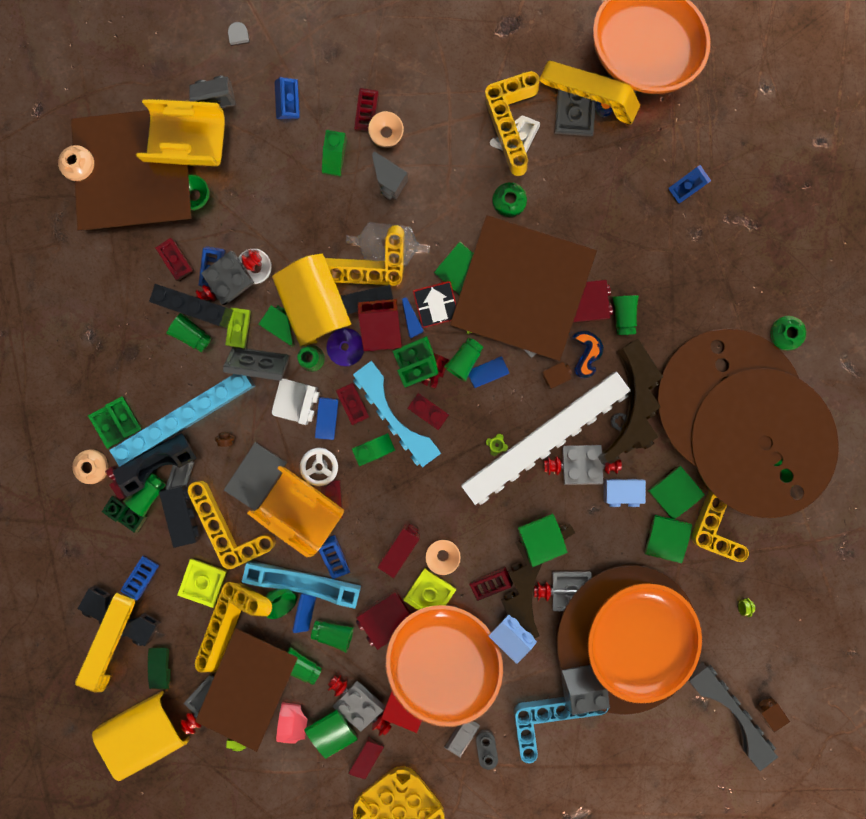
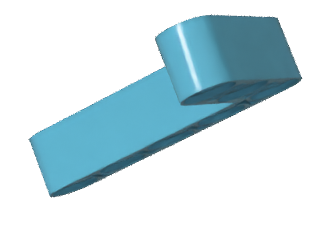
M564 697L517 704L514 708V718L521 759L525 763H533L537 759L538 753L534 724L603 715L606 712L598 710L572 715L566 708L562 712H557L558 706H565ZM540 708L547 709L546 713L542 715L537 712ZM521 711L528 712L525 717L518 716ZM523 730L530 731L527 736L521 735ZM526 749L533 750L532 753L528 755L523 753Z

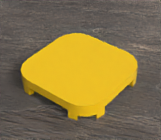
M399 766L388 771L357 797L353 807V819H444V808L413 769Z

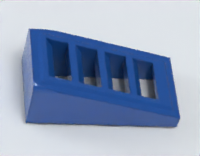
M209 246L203 248L198 286H209L201 273L211 266L208 265V261L215 263L224 256V249ZM209 253L217 255V258L209 257Z
M405 297L402 299L408 334L410 339L422 334L424 330L408 299Z
M336 536L328 537L319 549V552L331 578L335 579L350 573V570ZM336 551L335 554H332L330 556L327 555L329 553ZM338 558L340 559L339 561H336V562H334V563H330V561H333V560L338 559ZM340 565L343 566V567L340 568V569H337V570H335V571L333 570V568H335V567H337V566H340Z
M142 556L120 591L132 599H140L159 565ZM144 564L152 570L149 572L141 566ZM138 571L145 574L147 578H144L143 576L137 574ZM134 578L142 582L143 584L140 585L136 583L135 581H133Z

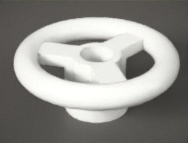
M314 448L306 452L302 457L300 472L304 480L309 484L324 486L332 482L336 477L338 462L329 450ZM316 454V460L313 462L312 468L306 470L307 460ZM323 454L331 460L332 471L328 469L327 462L322 459ZM318 463L322 464V470H317L316 465ZM316 473L325 474L328 477L318 481L310 478L309 475Z

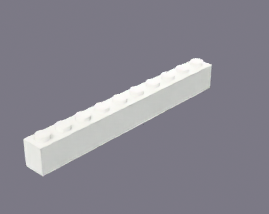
M613 372L461 484V487L475 505L477 503L480 505L485 503L489 499L488 495L492 492L498 493L505 487L503 484L507 481L513 482L520 476L519 472L525 469L527 471L535 465L534 461L538 458H546L551 454L549 450L555 446L557 448L566 443L565 439L568 436L572 435L573 437L582 431L580 427L586 423L587 425L592 424L597 420L596 416L599 413L605 414L613 408L611 405L616 401H623L628 397L627 393L631 390L618 372Z

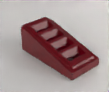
M359 89L354 130L369 132V125L360 124V120L370 122L376 115L379 91ZM363 97L373 98V100L363 99ZM362 104L371 105L372 109L362 107ZM361 112L371 114V117L362 116Z
M503 567L471 582L469 585L476 600L479 601L511 588L513 581L507 568ZM499 576H502L505 583H502ZM494 578H495V580H496V582H497V584H498L497 587H495V584H494V582H493V580H492V579H494ZM485 582H488L491 590H488ZM479 584H481V587H482V589H483V591H484V593H482V594H481L480 589H479V587H478Z

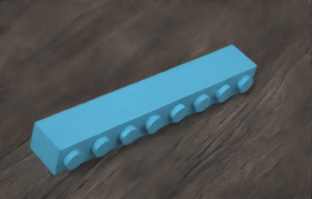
M233 374L109 451L120 467L164 443L256 385L250 376Z

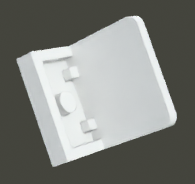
M282 379V381H279L272 415L308 425L309 421L312 422L314 411L312 408L313 404L318 401V387Z

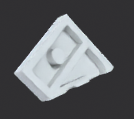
M522 115L515 121V125L527 153L540 127V122ZM498 137L490 140V146L503 151ZM510 145V146H508V147L513 149V148H516L517 146H515V145Z

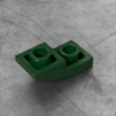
M115 496L110 497L102 510V513L115 522H120L134 533H138L147 519L146 515L142 517L136 514L122 500Z
M148 648L149 689H169L171 669H168L170 650L168 648Z

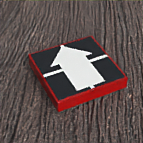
M450 281L413 290L422 328L452 320L456 302Z

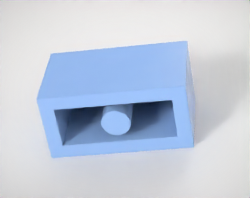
M604 479V502L609 504V507H621V504H628V507H640V504H645L646 480Z
M510 615L489 635L516 664L537 643L533 635L521 627L519 622Z

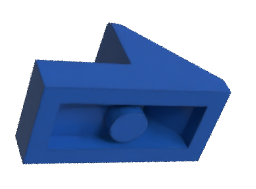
M699 165L668 189L680 204L711 180L701 165Z

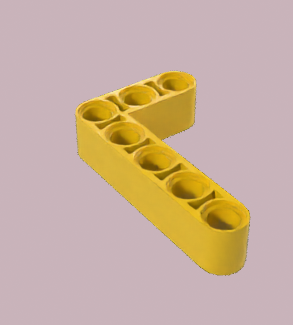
M547 61L539 78L541 83L549 87L610 105L616 118L626 124L633 123L640 108V103L630 85L554 61Z
M532 71L492 83L485 90V101L510 171L515 176H522L526 173L528 158L508 104L533 97L538 93L539 76ZM504 128H509L510 130H509V131H503L502 129H504ZM510 145H515V146H517V147L512 149V148H509L508 146H510ZM522 162L523 165L517 166L514 163Z
M397 225L391 226L388 229L385 240V261L325 258L334 282L376 285L400 284L404 272V230ZM397 235L399 236V239L395 240L392 239L390 236ZM396 253L399 257L394 258L390 254ZM334 268H337V269H339L341 272L337 273V272L333 271V269H334ZM356 269L360 271V273L356 274L352 270ZM376 270L380 274L375 275L371 271ZM395 271L399 275L394 276L390 272Z
M204 481L190 484L188 487L189 497L224 568L233 569L274 548L276 539L270 533L262 534L237 546L208 484ZM196 485L202 487L203 491L201 495L196 494ZM204 502L210 504V512L204 511ZM212 520H216L219 523L218 529L212 528ZM220 537H224L227 540V546L220 545ZM263 538H267L270 541V547L262 545ZM246 546L252 548V555L245 553L244 548ZM228 555L235 557L236 561L234 564L228 562Z
M708 490L692 531L691 540L703 549L737 562H744L749 556V551L744 545L716 535L727 505L719 500V505L713 507L712 502L717 497ZM708 516H711V517H712V523L709 524V525H706V523H705L706 518H707ZM701 534H705L704 542L699 543L698 537ZM722 541L723 547L717 550L716 544ZM740 548L741 553L735 557V549Z
M225 583L195 659L196 670L198 672H217L241 610L252 616H268L272 611L271 601L245 584Z
M118 593L114 595L77 677L76 686L92 692H103L106 689L110 675L105 674L133 610L135 599Z

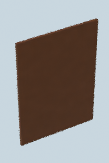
M235 628L195 722L257 752L298 657Z

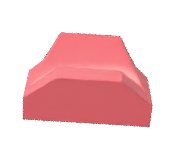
M282 702L276 742L296 744L297 741L305 739L306 733L304 729L307 728L308 718L302 713L301 704Z

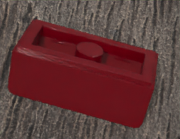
M367 737L349 768L348 774L366 779L382 752L384 745Z

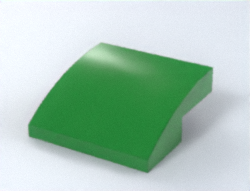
M460 241L434 273L444 282L450 281L452 289L460 295L474 253Z
M427 336L392 351L400 369L397 372L404 387L438 374L435 356Z
M123 396L88 415L107 449L142 430Z
M677 466L670 474L659 480L648 490L671 519L679 517L705 496L681 466Z
M553 514L518 528L522 545L526 549L528 560L532 567L568 553L562 533Z
M654 515L649 530L650 536L644 550L645 555L682 563L689 543L692 524Z
M338 710L304 729L310 741L325 759L358 740L357 734L349 727L346 718Z

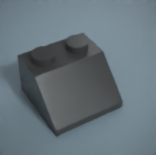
M216 76L213 78L214 80L209 81L198 80L195 84L190 85L189 99L191 102L218 103L221 108L236 105L232 84L228 76Z
M374 151L372 157L379 188L382 191L381 194L387 199L393 198L396 200L408 182V173Z
M591 665L561 670L565 708L572 715L610 708L608 690L600 683Z

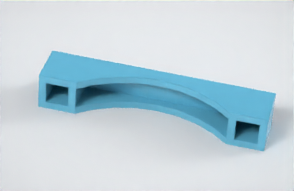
M370 361L353 374L355 377L353 382L359 389L363 388L367 394L364 396L370 404L375 403L378 407V410H376L377 414L382 420L387 419L390 423L387 427L393 435H399L401 438L399 443L405 451L407 449L413 454L411 459L417 466L420 464L424 467L441 454L430 437L419 435L409 430L394 416L385 398L384 376L373 361Z
M252 560L246 563L242 583L258 587L289 589L354 609L357 606L361 585Z

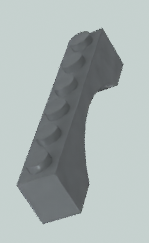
M703 662L696 666L688 681L701 696L716 700L732 711L741 729L743 751L759 771L763 770L778 758L774 752L776 750L775 746L769 739L767 741L764 740L762 737L764 732L758 725L754 726L750 722L753 718L746 710L742 711L739 708L741 703L734 695H729L727 692L729 688L723 680L718 681L715 677L717 672L711 665L707 667Z

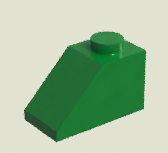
M326 130L323 145L322 173L341 176L347 143L346 133Z
M271 305L258 325L293 347L295 341L292 326L285 309L279 305L276 308Z
M388 433L352 448L359 466L396 451Z

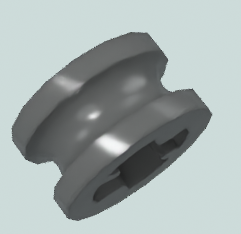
M616 413L611 417V425L614 429L621 430L623 424H621V427H618L615 419H619L618 416H621V419L625 421L626 415Z

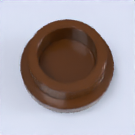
M221 432L215 437V442H217L219 447L233 445L234 436L230 435V432Z

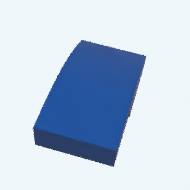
M319 397L315 438L334 440L338 399Z

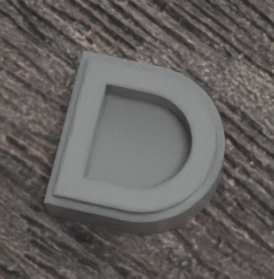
M235 22L229 26L228 36L231 45L250 42L248 30L243 23Z

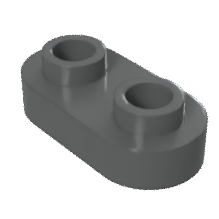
M481 730L476 736L479 763L482 768L491 770L498 764L495 737L491 731ZM488 739L489 743L484 744L482 741ZM487 758L492 759L490 763H487L485 760Z

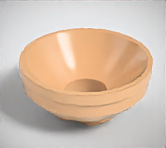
M388 111L376 114L371 119L368 127L372 141L384 148H390L398 144L404 132L401 119L396 114ZM385 127H389L392 130V135L388 138L381 135V130Z
M73 145L61 152L58 159V167L66 178L72 181H81L92 173L94 158L86 148ZM76 155V162L69 165L67 163L68 157Z
M89 449L75 457L72 469L75 477L82 483L95 484L106 477L105 471L109 469V464L103 453ZM89 462L92 465L90 473H85L82 470L83 463Z
M438 540L428 547L426 563L434 573L447 575L455 571L459 566L461 559L460 551L453 542ZM441 550H445L449 554L448 559L445 561H441L437 557L438 552Z

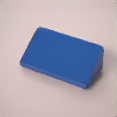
M279 77L275 80L276 119L299 118L298 79Z
M501 356L472 368L469 378L473 388H477L510 373Z
M301 593L292 630L293 633L309 631L316 597Z

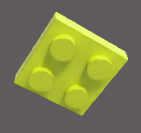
M191 558L177 596L214 608L227 570Z
M424 568L403 600L417 610L437 605L446 606L455 593L456 588L427 568Z

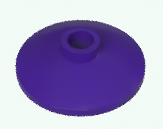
M349 328L336 330L327 341L328 356L334 363L340 366L354 365L364 354L362 337L355 330ZM344 343H347L349 346L346 351L341 348Z

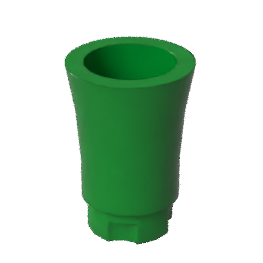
M639 295L612 297L616 327H618L617 335L636 334L635 326H637Z
M183 313L178 314L166 332L167 335L182 341L200 352L205 350L212 339Z
M468 337L444 368L455 377L466 382L484 347L476 340Z
M309 345L298 352L297 360L304 370L315 372L323 366L325 355L319 347ZM309 354L313 355V359L310 362L306 359Z
M151 473L146 480L145 488L126 497L123 502L136 514L145 517L150 506L160 495L159 492L166 486V483L157 475Z
M316 620L311 632V639L347 653L354 627Z
M289 647L287 653L298 657L291 676L314 685L322 668L299 654L292 647Z

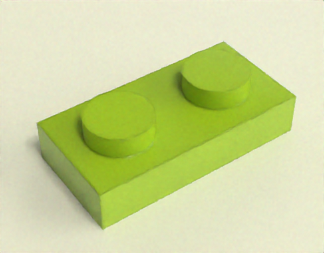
M231 307L230 309L233 310L227 329L225 346L246 349L251 311Z

